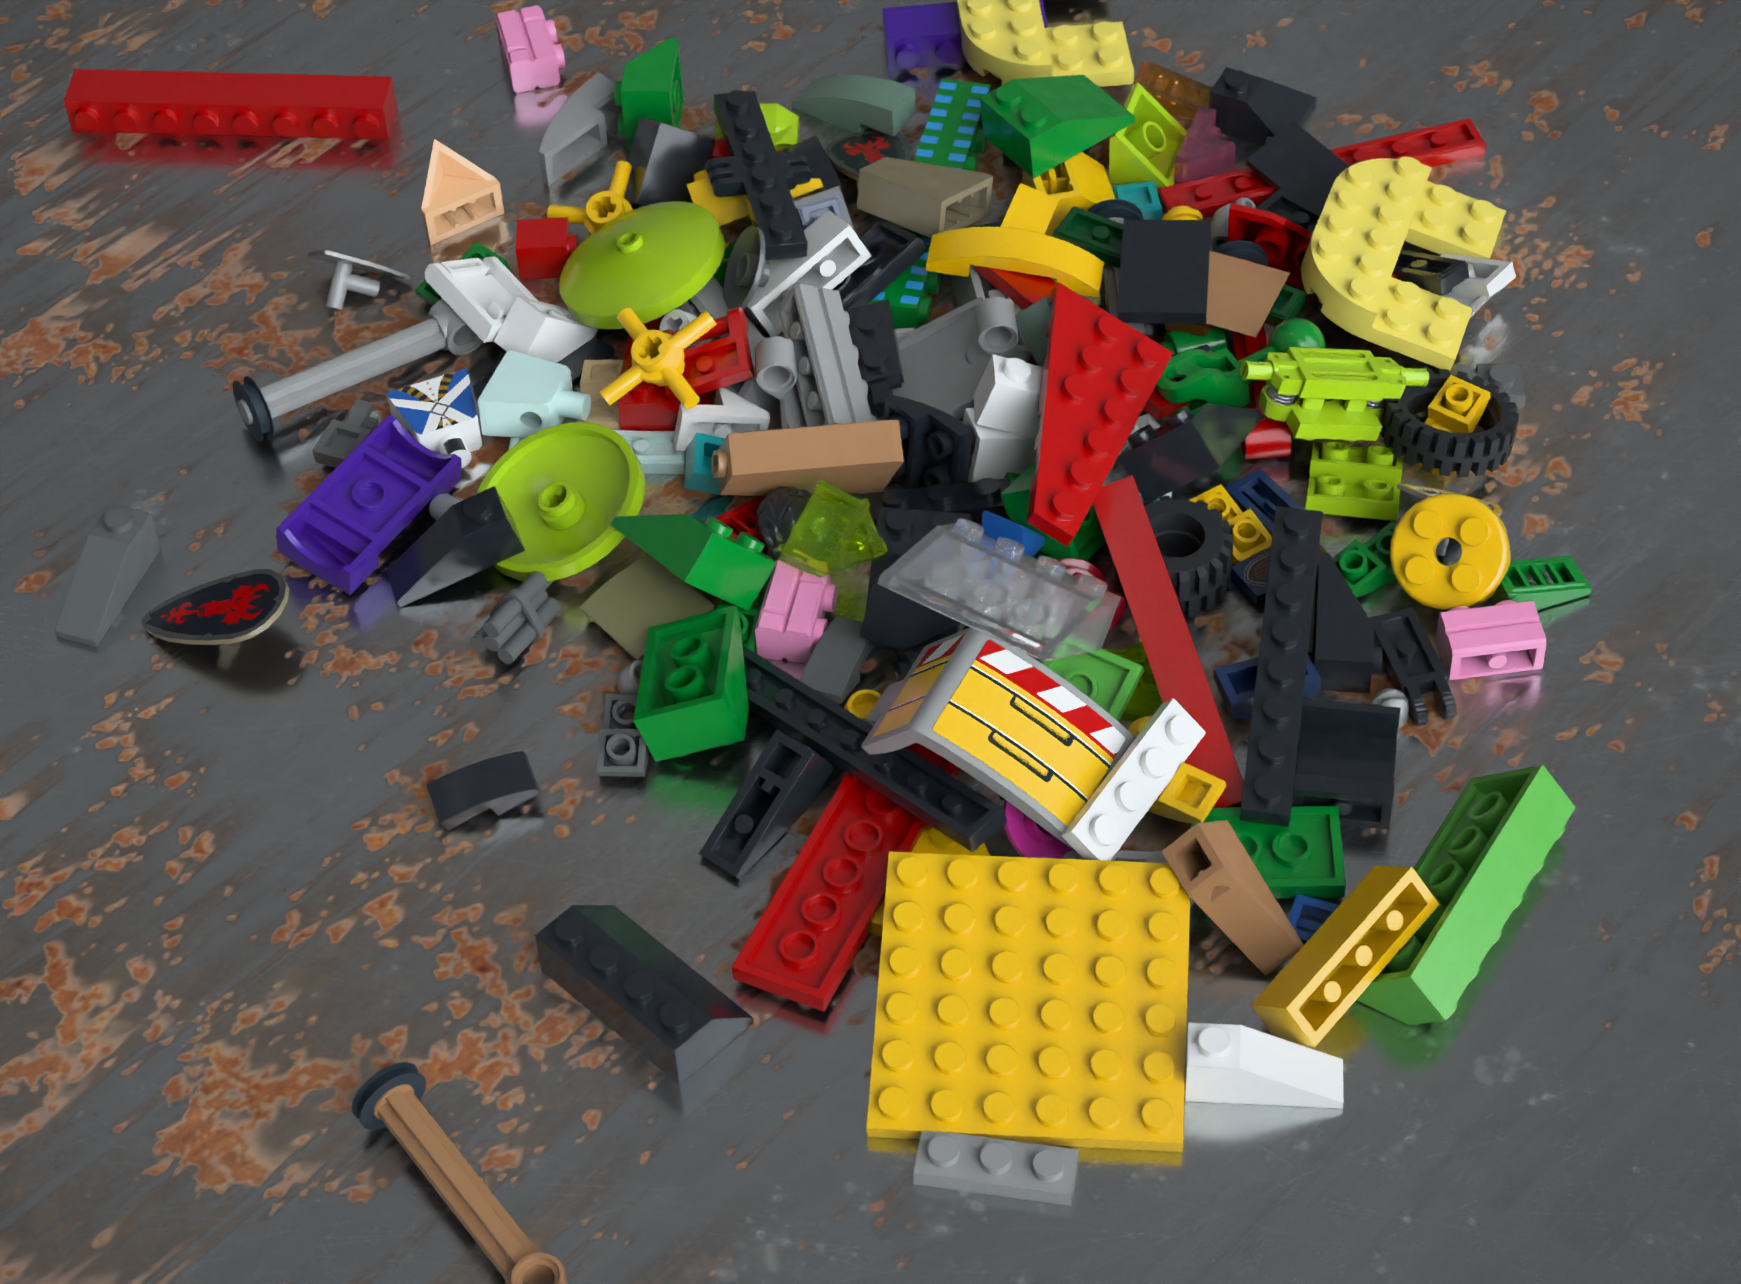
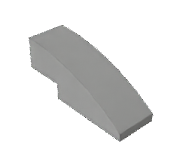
M598 72L580 86L553 117L539 149L543 183L550 186L608 144L606 130L618 122L619 113L622 112V106H616L614 101L615 81Z

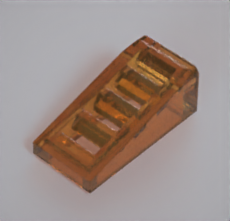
M1148 61L1142 62L1133 85L1139 83L1171 116L1208 123L1209 94L1212 87ZM1199 100L1204 102L1201 106L1196 104V101Z

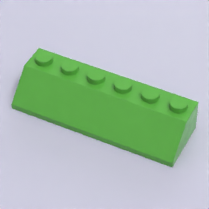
M1543 764L1469 780L1413 868L1440 905L1356 999L1357 1001L1407 1025L1440 1023L1446 1021L1455 1012L1459 998L1469 982L1479 973V965L1490 947L1499 940L1502 933L1501 929L1512 911L1521 904L1523 893L1534 875L1544 866L1545 857L1554 842L1564 833L1565 824L1576 808Z

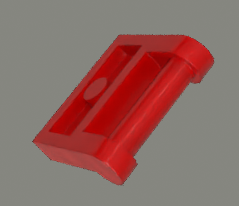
M741 307L727 310L726 316L714 319L717 325L692 344L730 333V336L684 350L685 368L682 375L697 395L755 378L747 334L749 330L748 323ZM667 329L662 332L674 335L678 331L673 332L671 329ZM664 386L665 395L670 402L679 401L668 386Z

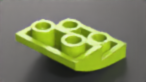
M1329 440L1322 444L1313 443L1306 510L1322 511L1323 514L1397 521L1400 489L1397 488L1398 483L1401 484L1403 456L1396 457L1392 453V447L1387 448L1385 445H1371L1368 448L1351 447L1347 443L1338 440Z

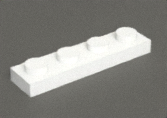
M1174 698L1163 702L1061 836L1084 860L1110 861L1206 732Z

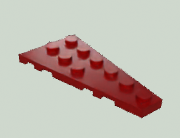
M1057 281L1050 293L1049 304L1052 305L1051 319L1047 323L1046 337L1049 340L1047 356L1043 360L1038 409L1040 428L1035 438L1034 451L1037 452L1035 472L1031 476L1027 523L1067 547L1080 528L1173 352Z

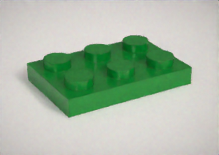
M1338 806L1292 807L1289 827L1239 820L1241 807L1212 808L1204 822L1224 820L1229 822L1275 898H1295L1296 894L1311 898L1345 897L1346 879ZM1189 823L1190 829L1196 824Z

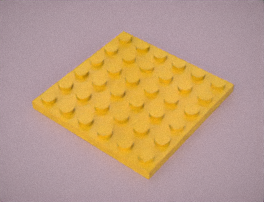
M889 852L866 1126L867 1137L920 1140L921 1131H935L1048 1146L1183 1152L1190 896L1186 893L1169 863Z

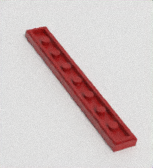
M1468 118L1335 148L1330 151L1349 166L1371 159L1412 157L1421 164L1435 167L1485 155L1486 144L1471 119ZM1250 168L1157 189L1164 215L1174 207L1189 206L1192 209L1198 210L1202 214L1203 219L1213 217L1219 208L1229 203H1235L1241 197L1249 198L1258 207L1277 191Z
M1132 475L1102 486L1093 505L1162 701L1166 702L1174 698L1206 732L1185 760V763L1226 781V788L1213 808L1241 807L1244 781L1134 477Z

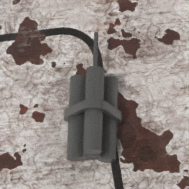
M534 571L517 589L509 590L491 610L490 618L483 624V627L471 638L470 643L472 647L478 652H485L487 649L494 652L498 651L497 654L500 660L506 664H511L530 643H537L545 635L544 628L561 611L560 603L554 598H548L546 589L553 581L547 582L546 577L542 573Z

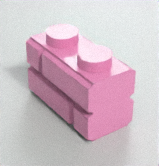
M539 5L521 8L520 12L511 10L497 13L495 22L498 41L513 91L518 94L534 91L536 87L544 89L558 86L559 82H561L559 69L565 68V59L561 44L553 45L558 43L553 19L545 20L542 8Z
M779 558L775 561L776 565L772 571L755 627L757 654L766 659L782 660L786 658L788 662L807 664L814 648L828 627V620L824 619L826 611H835L838 599V585L831 584L830 568L827 564L813 562L801 564L798 560Z
M1505 600L1494 606L1472 609L1467 606H1457L1447 612L1439 613L1436 644L1440 657L1443 659V666L1448 676V681L1543 669L1547 643L1534 601L1516 603L1512 600Z

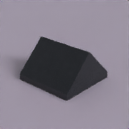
M640 117L627 160L632 165V171L624 199L642 206L671 201L693 203L687 184L695 181L694 174L706 169L705 164L712 158L717 140Z

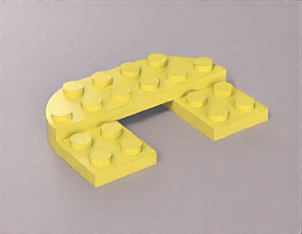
M955 0L962 35L963 54L970 66L983 77L990 72L996 78L1002 79V85L1013 79L1085 75L1098 87L1134 84V68L1122 21H1103L1097 24L1060 25L1053 28H1045L1039 0Z
M1412 157L1371 159L1353 164L1342 171L1333 183L1301 265V277L1307 294L1316 293L1319 301L1323 304L1321 312L1345 331L1439 369H1449L1450 372L1473 308L1463 305L1453 298L1443 297L1419 288L1411 282L1395 279L1391 275L1404 241L1440 255L1448 253L1490 259L1506 210L1495 207L1488 201L1477 200L1456 192L1446 185H1437L1427 181L1432 167L1421 164Z

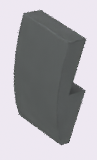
M836 616L814 648L799 681L831 701L842 704L860 681V665L875 648L871 640L859 637L863 622Z
M605 694L603 728L599 729L596 764L597 776L645 777L649 749L633 722L637 694Z

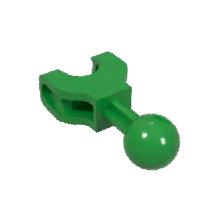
M1290 318L1279 323L1273 329L1268 340V347L1239 361L1234 358L1226 347L1214 353H1207L1201 349H1188L1170 358L1156 384V389L1169 402L1180 404L1189 401L1188 407L1190 411L1206 403L1241 408L1250 403L1248 384L1255 381L1242 379L1240 367L1244 360L1265 362L1268 352L1286 353L1288 347L1325 348L1324 336L1313 322L1304 318ZM1176 377L1185 378L1179 382L1170 381ZM1166 417L1162 418V426L1165 425L1164 419Z

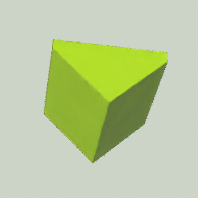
M1136 83L1132 86L1123 106L1134 115L1135 122L1110 137L1109 182L1115 185L1154 181L1157 190L1158 188L1175 184L1193 137L1139 83Z

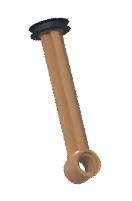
M409 1062L395 1063L381 1069L370 1077L357 1091L352 1102V1113L359 1119V1122L365 1129L378 1130L386 1127L389 1129L504 1277L505 1284H567L565 1269L561 1261L554 1255L538 1252L420 1102L426 1090V1079L419 1073L416 1066Z

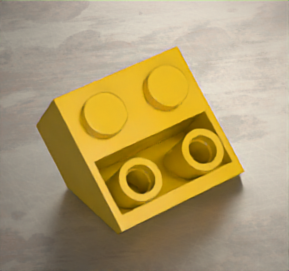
M1083 152L1034 179L1022 169V184L1060 199L1045 232V235L1053 237V232L1073 206L1087 211L1091 206L1101 201L1115 199L1104 165Z

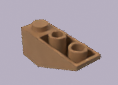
M1227 820L1197 823L1161 851L1186 893L1265 976L1270 975L1293 958L1304 946Z

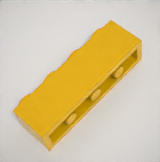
M1374 866L1250 1006L1273 1036L1299 1045L1315 1047L1440 904L1412 867Z

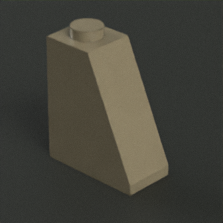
M884 157L860 169L857 180V208L932 238L934 234L965 228L990 215L993 176L987 173Z

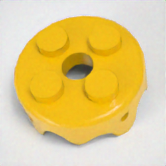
M1442 493L1429 496L1417 502L1403 514L1394 529L1390 542V561L1399 585L1411 598L1422 605L1441 611H1449L1457 606L1472 608L1488 601L1495 594L1497 587L1505 576L1511 559L1507 530L1499 516L1482 502L1462 494ZM1448 538L1456 539L1462 548L1460 559L1453 565L1441 564L1436 556L1438 544Z

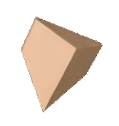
M435 139L421 208L428 243L433 245L505 214L500 182L494 176Z

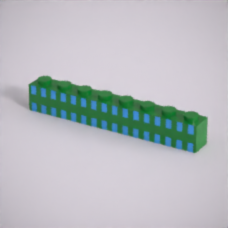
M942 78L914 158L915 162L978 172V153H985L988 140L983 134L980 97L990 92V84ZM897 225L919 237L928 248V251L868 304L889 299L895 329L914 328L915 330L921 327L922 323H929L933 306L931 296L932 293L938 294L940 291L942 273L925 271L932 238Z

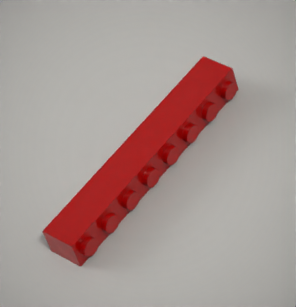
M75 69L64 98L72 132L389 140L397 111L391 76Z

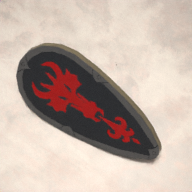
M880 131L855 133L837 139L826 148V154L832 166L856 181L858 180L861 168L884 157L912 161L910 145L907 139L899 133L894 137Z
M255 569L233 574L181 592L162 602L143 617L142 626L154 637L168 642L198 645H231L232 643L251 639L266 630L283 612L288 602L289 587L283 576L271 569Z

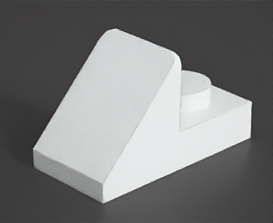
M724 387L719 388L716 392L714 405L697 404L691 409H685L682 404L679 405L673 438L676 451H686L696 433L726 438L730 433L768 430L769 412Z

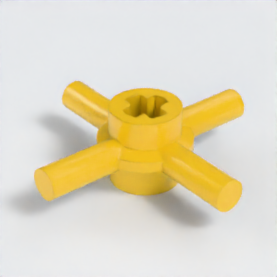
M617 161L609 190L594 194L588 200L586 208L550 204L547 209V218L568 217V223L585 224L588 233L591 235L609 221L632 211L630 203L624 199L632 165L626 161Z
M625 308L620 311L617 319L634 340L631 348L632 367L599 391L606 402L611 406L639 383L645 381L657 386H668L685 409L695 407L700 398L682 375L685 368L684 349L717 325L707 310L674 335L663 333L659 330H648L632 308Z

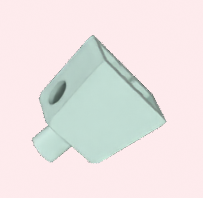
M507 350L478 399L482 435L527 438L538 431L562 424L565 417L586 420L591 409L590 394L573 391L571 370L567 366L521 352Z

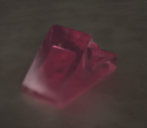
M1200 106L1175 158L1174 185L1234 171L1236 145L1231 141L1220 139L1221 128L1215 127L1216 109Z

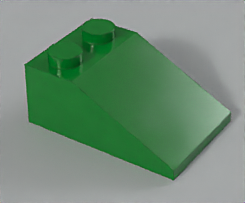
M1085 75L1013 79L980 97L984 137L1033 179L1135 122L1132 113Z
M689 514L615 517L610 524L685 583L749 611L776 565L775 561L761 552L765 546L764 543L743 531L739 533L738 537L731 535L733 529L712 516H709L706 522Z
M736 605L649 627L633 722L655 762L674 757H684L690 753L718 746H728L745 740L749 706L740 616Z

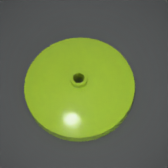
M671 201L634 209L616 217L597 229L574 250L560 276L559 290L561 297L570 314L578 322L592 328H624L617 319V316L625 308H632L642 323H647L678 308L695 296L710 281L724 255V236L714 216L704 207L694 203Z
M571 422L538 431L509 449L487 473L477 494L493 486L496 487L515 521L525 551L492 566L504 575L520 581H525L534 571H538L546 577L548 582L575 575L608 555L625 537L610 525L613 519L619 516H638L644 499V471L640 460L627 441L620 434L603 425L588 422Z

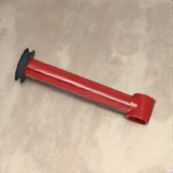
M1236 240L1226 242L1212 250L1213 252L1269 267L1266 251L1260 245L1251 241ZM1264 323L1256 338L1230 330L1233 354L1237 361L1268 347ZM1255 380L1248 384L1250 403L1242 408L1259 410L1263 418L1241 443L1244 460L1290 456L1291 432L1286 421L1268 418L1263 414L1259 406L1263 386L1266 385V380Z

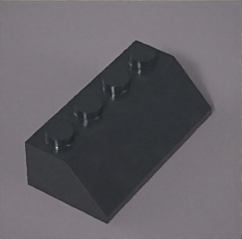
M572 905L535 935L541 971L679 1086L753 1024V1017L614 905Z

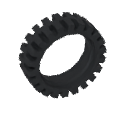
M1427 369L1429 381L1426 387L1406 386L1401 399H1385L1380 422L1382 425L1380 436L1384 437L1383 443L1387 448L1392 447V453L1399 458L1406 455L1405 463L1411 466L1422 463L1421 470L1431 473L1433 468L1440 469V475L1450 476L1451 471H1456L1458 477H1468L1470 470L1476 476L1485 475L1486 469L1490 472L1497 470L1499 464L1503 466L1510 456L1519 420L1517 406L1515 402H1510L1511 397L1506 392L1499 393L1500 387L1493 383L1484 386L1485 379L1475 376L1470 380L1466 378L1467 373L1457 371L1455 376L1490 392L1489 402L1478 422V425L1485 431L1479 433H1453L1438 430L1421 422L1413 415L1419 412H1428V406L1450 376L1449 369H1439L1438 374H1434L1431 369Z

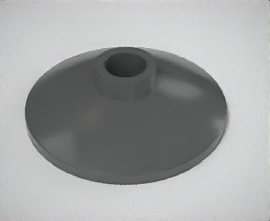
M747 227L738 237L729 257L724 279V300L729 310L737 307L744 309L755 295L758 287H765L770 278L771 264L766 261L765 238L759 227Z

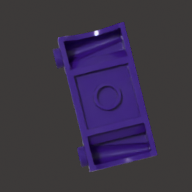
M389 414L276 528L278 552L313 575L351 595L379 566L378 555L427 504L429 505L436 495L448 494L461 480L462 458L456 454H440L424 447L409 435L395 417Z

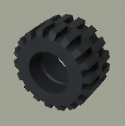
M1161 496L1159 501L1156 502L1150 499L1144 501L1143 504L1183 614H1186L1189 618L1197 616L1200 609L1206 612L1215 606V600L1221 601L1224 598L1226 588H1229L1231 582L1233 535H1231V527L1228 521H1222V514L1216 508L1208 510V503L1198 500L1196 503L1191 502L1189 497L1179 496V499ZM1115 569L1117 586H1121L1120 593L1126 599L1117 570Z

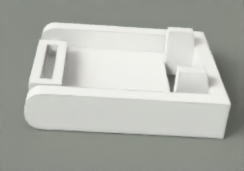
M494 256L486 257L483 261L479 258L446 261L441 262V264L432 263L425 270L427 283L484 343L495 340L517 296L538 301L501 261Z

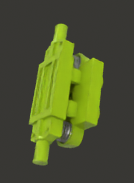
M1288 347L1286 353L1268 352L1265 362L1244 360L1240 367V375L1243 380H1266V385L1262 388L1259 401L1263 414L1273 420L1286 421L1294 438L1304 440L1377 441L1382 429L1380 422L1385 399H1401L1406 386L1426 387L1429 381V372L1426 371V368H1404L1391 357H1374L1370 350Z

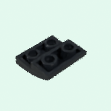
M896 395L886 397L884 420H899L904 462L892 479L905 489L918 488L922 485L931 487L939 483H968L973 429L955 417L927 404Z

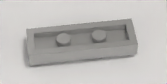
M921 1131L913 1170V1184L1071 1206L1079 1162V1150L952 1132Z

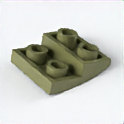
M647 555L612 577L579 608L635 660L643 661L649 627L710 612L715 607L693 586L682 581L653 557Z

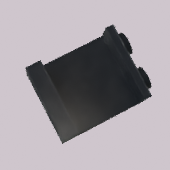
M1303 698L1292 807L1338 806L1340 824L1390 829L1394 796L1396 746L1401 708L1378 704L1367 705L1336 702L1328 699Z

